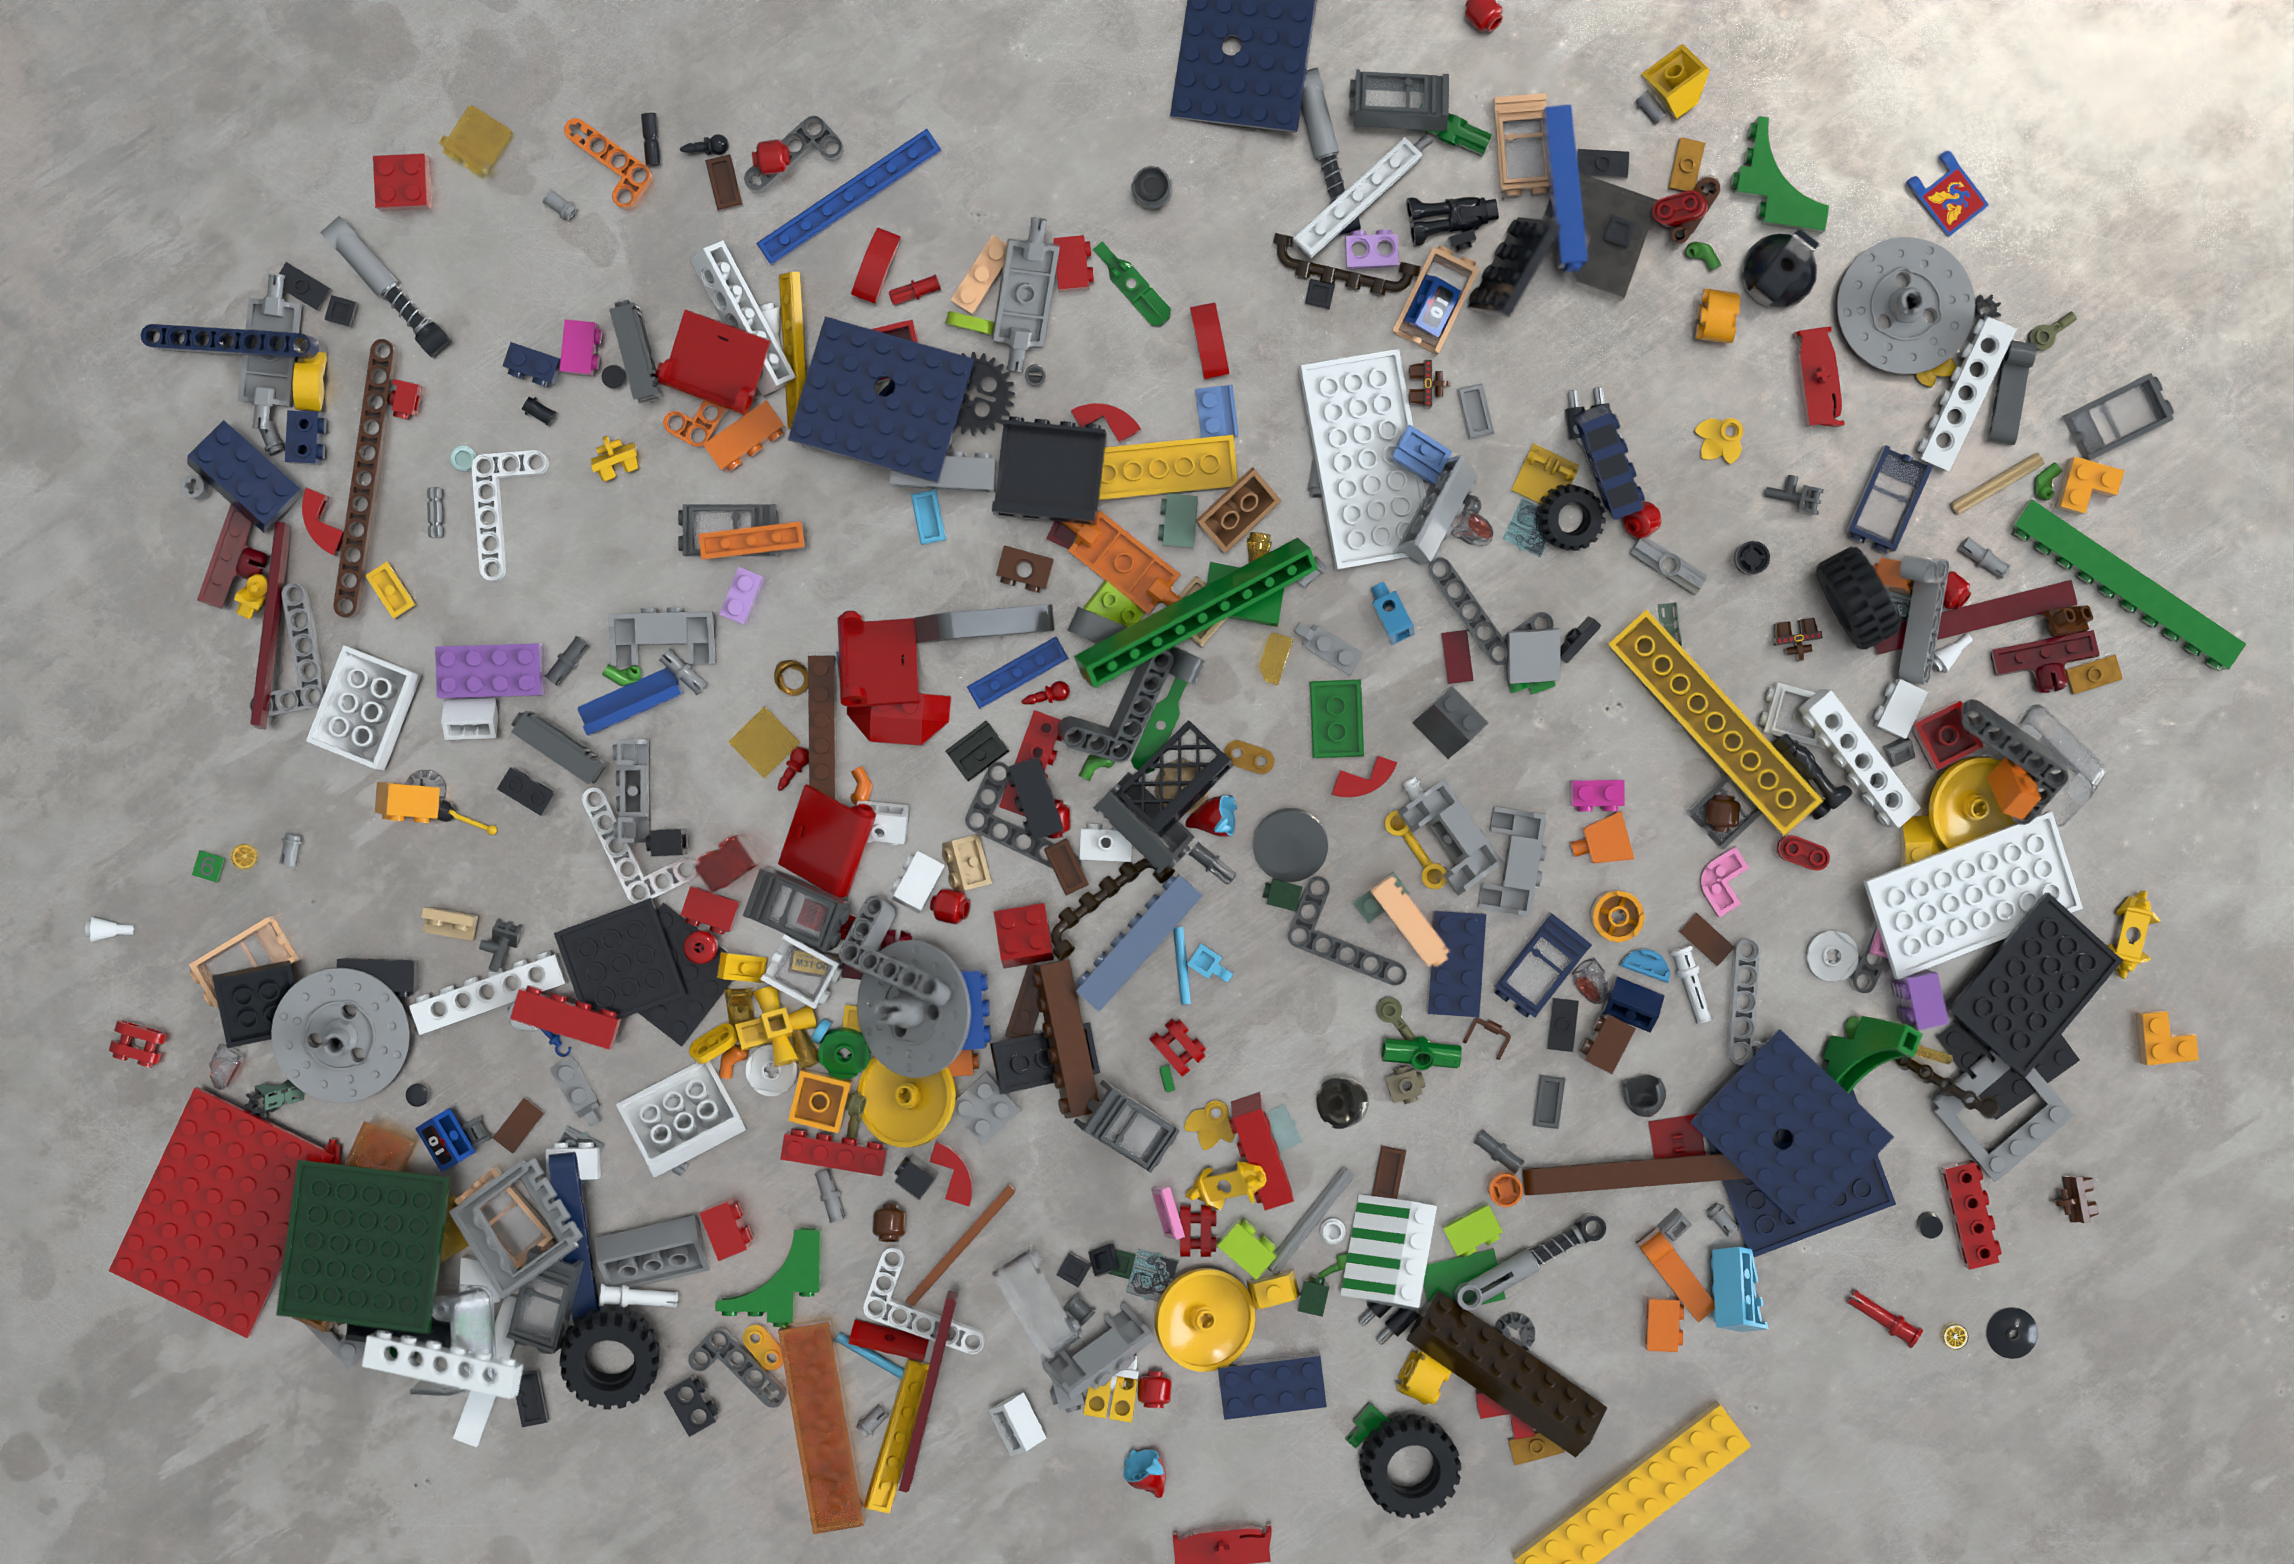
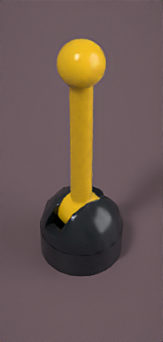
M442 800L438 809L437 820L449 822L455 818L486 830L489 835L496 834L497 828L494 825L487 826L456 813L454 805Z

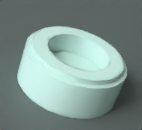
M458 446L451 452L450 462L456 470L467 472L472 470V461L477 455L468 446Z

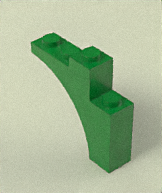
M1758 116L1755 123L1751 122L1749 129V138H1753L1752 147L1747 148L1745 163H1748L1749 167L1740 166L1738 171L1733 172L1731 187L1735 188L1734 195L1765 199L1764 202H1760L1758 217L1762 218L1761 225L1795 230L1800 228L1803 231L1823 233L1826 231L1829 205L1822 204L1805 196L1783 176L1770 148L1768 133L1769 117Z
M1862 1016L1854 1039L1831 1035L1823 1056V1060L1829 1062L1826 1073L1849 1094L1856 1084L1876 1067L1898 1058H1914L1923 1033L1906 1024Z
M796 1227L789 1254L779 1271L765 1284L748 1293L734 1297L718 1298L715 1301V1311H722V1316H737V1312H747V1316L754 1317L763 1316V1312H767V1323H773V1327H788V1323H793L795 1320V1292H799V1296L812 1297L815 1296V1292L821 1290L822 1228Z

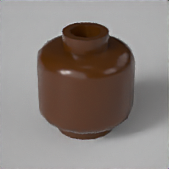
M1714 794V798L1708 800L1705 820L1707 824L1714 826L1713 831L1729 832V827L1738 826L1741 805L1738 801H1735V796Z
M883 1204L881 1209H877L873 1213V1234L879 1237L878 1240L881 1242H898L899 1238L903 1237L906 1233V1213L898 1209L897 1204Z

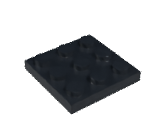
M290 960L212 975L227 1048L271 1040L272 1022L277 1007L284 995L295 984Z

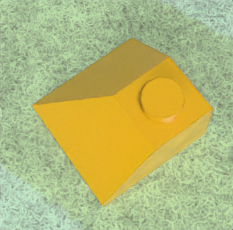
M1682 43L1641 73V75L1662 105L1677 119L1698 104L1710 70Z
M1912 816L1900 827L1901 867L1947 850L1934 835L1929 816Z

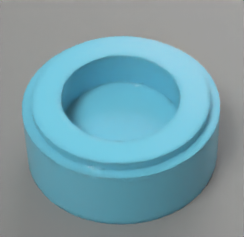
M825 1018L822 1019L811 1036V1041L819 1045L832 1023Z

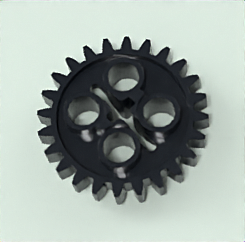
M972 352L971 358L975 362L971 372L972 380L967 385L966 390L972 391L973 387H976L979 394L996 398L995 402L980 397H975L974 401H971L968 394L964 395L965 405L960 409L955 429L960 426L962 435L965 434L967 429H970L972 436H975L976 429H980L981 433L985 435V427L989 426L991 430L995 431L994 422L1002 425L1001 415L1010 416L1006 406L1014 407V403L1009 401L1008 398L1014 397L1015 393L1008 391V388L1014 386V382H1006L1010 373H1001L1004 367L1003 364L995 367V357L987 362L985 353L982 354L980 359H977L975 352ZM992 378L996 381L997 386L993 391L987 392L982 388V383L985 379ZM980 403H986L990 407L988 415L984 417L978 416L975 412L977 405Z

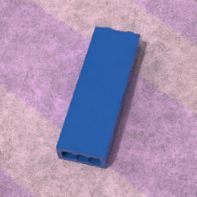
M1571 104L1548 106L1544 108L1541 115L1552 219L1561 226L1555 237L1558 269L1564 268V272L1580 271V268L1586 264L1588 256Z

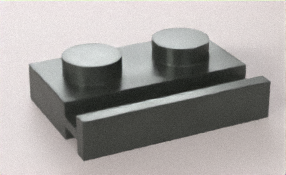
M986 720L945 752L969 782L1008 753L1009 750Z

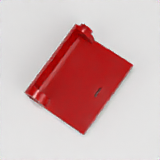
M684 309L670 358L666 359L664 363H659L655 376L658 377L659 384L745 415L752 404L771 340Z
M845 611L837 618L840 703L846 707L919 703L915 618L864 622L863 617L855 611Z
M807 784L804 785L778 865L837 897H847L872 830L876 813L871 806L863 803L848 808Z

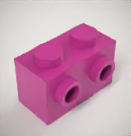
M564 320L560 371L562 373L594 376V370L599 369L600 356L596 355V346L601 344L602 329H598L599 325L596 322Z
M1570 780V806H1577L1578 812L1593 811V806H1603V811H1618V806H1625L1624 780Z

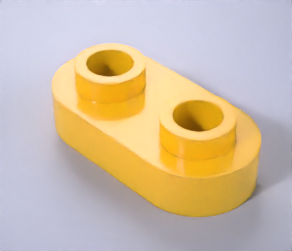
M723 1023L697 1038L689 1047L690 1056L696 1063L704 1064L727 1051L738 1040L735 1028L729 1023Z
M752 1324L748 1326L742 1337L744 1345L765 1369L776 1370L780 1368L785 1361L784 1349L763 1325ZM753 1333H756L760 1336L759 1342H753L751 1340V1335ZM769 1353L775 1354L776 1361L770 1362L767 1359V1355Z

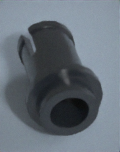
M529 396L522 407L525 415L530 414L547 426L550 425L556 415V411L538 402V398L534 397L533 399Z

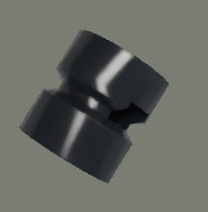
M1759 541L1743 543L1733 553V565L1743 575L1751 576L1761 573L1770 563L1769 550Z

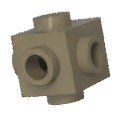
M1408 1065L1394 1069V1074L1385 1077L1393 1103L1403 1101L1404 1104L1418 1101V1096L1423 1094L1421 1088L1426 1087L1422 1073H1416V1070L1414 1068L1409 1069ZM1409 1081L1410 1086L1406 1089L1402 1088L1403 1082Z

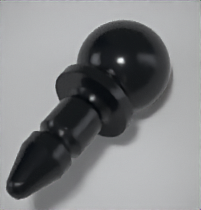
M716 134L711 138L704 137V142L688 143L680 147V151L690 154L705 151L706 155L711 153L722 155L728 150L729 142L725 136Z

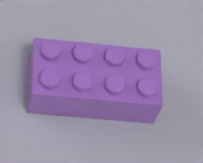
M543 644L435 647L437 698L544 696Z

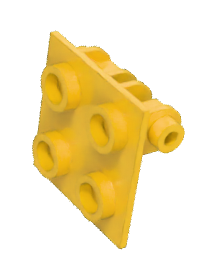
M1533 443L1511 490L1542 504L1543 502L1540 500L1543 496L1547 497L1549 495L1547 491L1550 489L1555 490L1559 485L1567 486V484L1572 483L1580 465Z

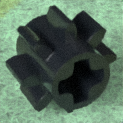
M1981 294L1977 296L1978 303H1975L1974 317L1977 320H1983L1985 315L1991 318H1999L2001 316L1997 312V307L2001 305V302L1995 304L1992 301V294L1985 300ZM1983 306L1990 308L1987 314H1981L1980 309Z
M255 1088V1095L253 1093L246 1094L249 1102L244 1107H249L253 1115L260 1113L262 1119L267 1118L266 1111L273 1113L276 1109L273 1108L265 1111L264 1107L259 1108L257 1099L264 1098V1095Z

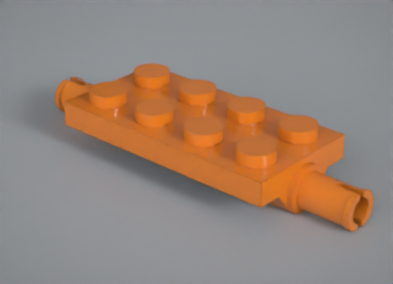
M1098 512L1097 525L1062 522L1076 534L1075 537L1077 538L1068 552L1102 579L1108 581L1148 615L1158 603H1164L1166 606H1169L1182 599L1172 591L1173 584L1181 574L1103 512Z

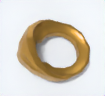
M785 660L777 664L774 679L778 689L792 696H797L806 691L808 687V672L800 662ZM791 667L802 673L804 682L800 688L790 689L784 684L781 674L785 669Z

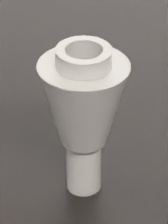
M773 303L758 306L782 350L778 334L780 307H774Z
M1966 633L1957 642L1936 650L1932 665L1933 669L1937 672L1947 673L1962 650L1973 642L1972 637Z
M92 916L91 922L86 921L85 937H90V942L117 935H134V925H120Z

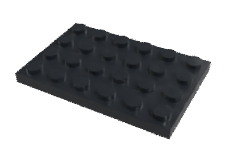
M2045 892L1947 1010L2018 1075L2026 1078L2123 960L2049 892Z

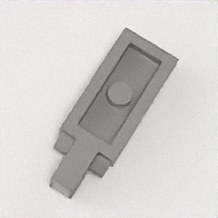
M1299 622L1294 632L1305 638L1302 644L1308 650L1348 675H1351L1364 654L1321 626L1318 627L1314 624L1310 629Z
M573 1055L549 1068L574 1113L579 1118L584 1115L590 1126L600 1122L601 1119L595 1108L599 1107L598 1098Z

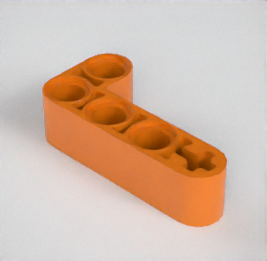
M579 118L568 120L564 126L565 136L576 146L621 177V180L612 192L613 202L620 209H633L653 181L651 171L646 165ZM580 127V130L588 136L586 141L578 134L574 135L572 128ZM597 140L604 141L603 150L598 153L593 152L592 144ZM623 155L625 156L624 165L619 168L614 167V157ZM644 170L646 171L645 180L640 183L635 182L633 179L635 172ZM629 191L631 192L630 201L625 204L620 203V193Z
M703 400L693 419L681 412L671 411L664 417L663 426L670 434L693 447L704 448L703 444L713 438L728 409ZM709 407H716L718 410L717 417L713 420L705 418V410ZM673 417H681L682 427L678 430H672L670 428V420ZM697 429H702L705 432V438L700 443H695L692 439V434Z
M1657 1228L1637 1243L1638 1247L1698 1323L1715 1310V1301Z

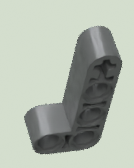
M809 116L781 140L784 145L787 144L788 146L793 140H800L802 142V148L798 152H791L789 150L791 165H787L786 171L771 174L772 176L770 177L763 175L760 178L761 185L758 186L756 183L751 185L753 183L752 176L760 177L762 175L759 167L752 166L745 173L744 182L752 192L762 193L814 147L825 159L837 161L844 153V146L837 135L820 117ZM819 123L821 131L817 135L809 134L808 127L810 124ZM829 142H836L839 148L836 153L827 154L825 146Z
M2011 340L1999 366L1988 441L2015 445L2019 432L2029 368L2034 364L2037 344Z
M724 1327L713 1329L689 1355V1365L695 1371H704L714 1361L719 1359L767 1407L775 1408L780 1406L786 1397L784 1385L769 1370L765 1369L753 1354ZM722 1334L726 1339L725 1345H715L712 1339L713 1335ZM733 1352H739L743 1355L744 1362L738 1365L732 1362L731 1354ZM695 1353H705L708 1359L707 1363L698 1364L694 1358ZM752 1370L759 1371L762 1374V1381L758 1383L751 1381L749 1372ZM766 1380H768L770 1383L767 1385V1388L765 1387L763 1391H761L759 1388H761L765 1384ZM778 1390V1399L773 1398L771 1400L768 1397L770 1391Z

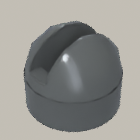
M1032 364L1026 369L1025 379L1030 385L1037 386L1045 380L1046 372L1041 365ZM1029 371L1042 372V376L1029 375Z
M1474 495L1465 497L1463 501L1465 506L1462 512L1467 516H1474L1481 510L1480 499ZM1474 499L1476 503L1469 512L1466 509L1470 505L1471 500Z

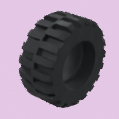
M1849 547L1819 563L1816 572L1821 583L1820 585L1839 623L1858 649L1867 650L1897 634L1900 629V621L1898 620L1894 605L1874 567L1858 547Z
M609 1305L601 1306L600 1311L597 1312L594 1308L586 1311L585 1318L582 1315L578 1316L574 1320V1325L569 1326L565 1333L560 1353L559 1366H561L562 1380L566 1381V1387L570 1392L576 1391L575 1398L581 1402L585 1399L589 1401L588 1406L596 1408L597 1404L603 1405L604 1410H611L613 1405H617L618 1409L624 1408L628 1401L632 1404L639 1401L640 1394L646 1395L650 1390L651 1384L655 1382L660 1351L659 1342L656 1341L657 1335L654 1329H649V1322L645 1318L639 1320L637 1318L638 1313L633 1310L627 1313L623 1311L624 1307L616 1306V1310H609ZM616 1341L625 1345L633 1353L634 1363L621 1373L604 1374L589 1365L585 1354L591 1346L598 1342Z
M1408 1414L1405 1419L1401 1415L1394 1416V1422L1388 1423L1387 1420L1380 1423L1382 1428L1378 1432L1375 1429L1370 1432L1371 1440L1369 1442L1364 1441L1362 1446L1364 1454L1360 1455L1359 1458L1362 1468L1360 1469L1361 1478L1372 1499L1389 1514L1395 1512L1396 1516L1405 1518L1406 1514H1410L1412 1519L1420 1518V1513L1425 1512L1427 1516L1434 1513L1433 1508L1439 1506L1440 1509L1446 1505L1444 1499L1447 1496L1452 1498L1456 1492L1453 1487L1454 1484L1459 1485L1461 1477L1458 1471L1462 1470L1461 1461L1458 1458L1459 1452L1444 1429L1438 1423L1434 1424L1431 1419L1424 1416L1419 1419L1416 1414ZM1408 1446L1427 1448L1432 1454L1433 1466L1429 1475L1422 1482L1414 1486L1402 1487L1390 1481L1387 1475V1468L1396 1452Z

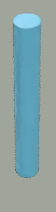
M1174 927L1181 1005L1191 1004L1183 927Z
M841 1332L835 1339L836 1342L902 1379L903 1368L868 1348L848 1344L850 1337Z

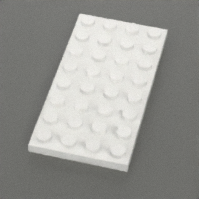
M1395 349L1298 366L1335 570L1409 557L1398 550L1397 547L1426 493L1422 478L1390 458L1406 426H1413L1400 350Z
M2046 811L2037 815L2029 824H2012L1863 881L1894 978L1898 980L2007 938L2045 892H2049L2071 913L2083 908L2052 811Z

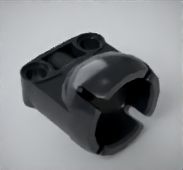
M1800 228L1793 235L1772 234L1761 238L1748 250L1743 260L1742 273L1745 276L1743 282L1746 290L1755 301L1769 308L1790 307L1798 304L1810 294L1816 282L1817 264L1813 253L1820 243ZM1782 259H1788L1792 262L1793 269L1791 272H1785L1781 269L1780 262Z

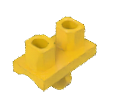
M608 435L602 437L604 445L596 448L599 456L590 459L593 472L597 471L603 482L616 476L612 467L616 463L621 462L625 472L638 468L637 450L634 442L622 446L620 438L611 442Z
M260 574L251 576L247 580L246 586L236 593L234 600L240 602L236 614L251 619L254 612L258 613L261 611L262 606L265 605L268 580L265 576Z

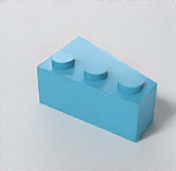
M1732 1247L1712 1250L1711 1268L1714 1277L1712 1292L1715 1297L1713 1316L1716 1327L1738 1332L1768 1329L1767 1321L1762 1322L1759 1306H1763L1762 1297L1757 1298L1754 1283L1758 1282V1276L1752 1249Z

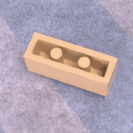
M994 235L991 236L951 298V302L973 317L1002 273L1007 245L1005 242Z

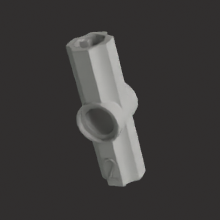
M1648 537L1639 539L1630 554L1657 570L1661 575L1673 580L1694 595L1698 593L1708 577L1680 559L1677 554L1671 553ZM1665 558H1672L1675 561V569L1672 572H1668L1663 568L1662 563Z

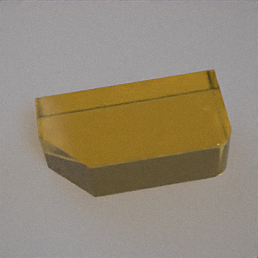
M1271 633L1269 635L1259 664V669L1266 682L1278 686L1293 638L1278 633Z

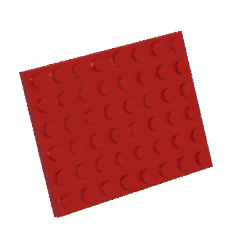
M195 1087L110 1266L109 1272L248 1338L283 1267L297 1161L304 1160L331 1164L335 1153L261 1117L253 1115L199 1087Z

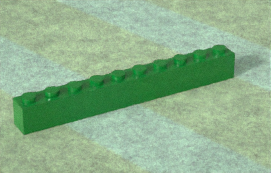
M2034 500L2026 502L2010 527L2015 529L2014 534L2026 542L2030 539L2036 543L2035 548L2046 556L2052 554L2058 558L2057 563L2067 570L2073 568L2079 572L2078 577L2087 584L2095 583L2101 587L2099 591L2110 599L2116 597L2122 601L2121 606L2133 614L2136 611L2144 616L2142 620L2153 628L2159 626L2165 630L2164 635L2174 642L2181 641L2187 645L2185 649L2196 657L2202 655L2208 659L2206 663L2217 671L2221 669L2229 670L2246 646L2245 642Z
M1295 538L1078 653L1074 658L1082 678L1093 688H1096L1318 570L1311 548L1299 538Z

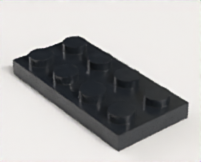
M1084 1023L1083 1027L1094 1075L1100 1073L1091 1025L1090 1023ZM1043 1032L990 1043L1000 1094L1054 1083V1064H1051L1048 1058L1049 1040L1045 1038Z

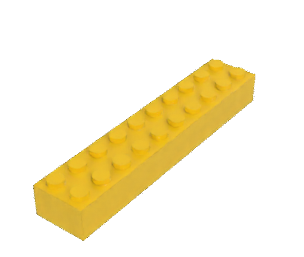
M1647 609L1608 644L1784 837L1823 802L1821 797Z
M1716 1401L1515 1552L1512 1557L1516 1564H1596L1749 1449L1751 1444L1719 1402Z

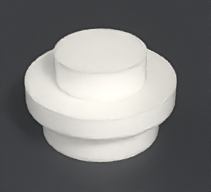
M1330 1218L1322 1223L1320 1235L1325 1242L1337 1244L1345 1237L1346 1228L1339 1219Z

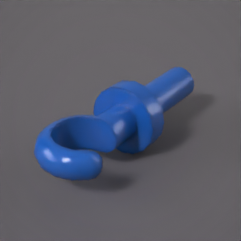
M540 1029L550 1039L548 1043L555 1045V1052L558 1056L566 1057L570 1054V1047H568L566 1053L559 1052L558 1048L562 1043L558 1040L560 1038L558 1034L554 1035L550 1031Z

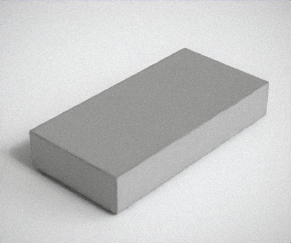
M1483 383L1457 389L1468 438L1473 439L1494 434Z

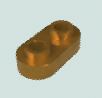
M1240 740L1231 741L1225 747L1224 753L1232 760L1234 766L1257 774L1268 773L1274 766V757L1267 749ZM1233 749H1241L1242 755L1240 758L1233 757ZM1263 756L1266 758L1264 766L1257 764L1256 760L1258 757Z

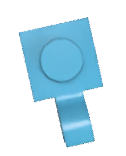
M1202 943L1187 964L1207 979L1214 973L1228 983L1233 976L1232 972L1219 965L1223 957Z

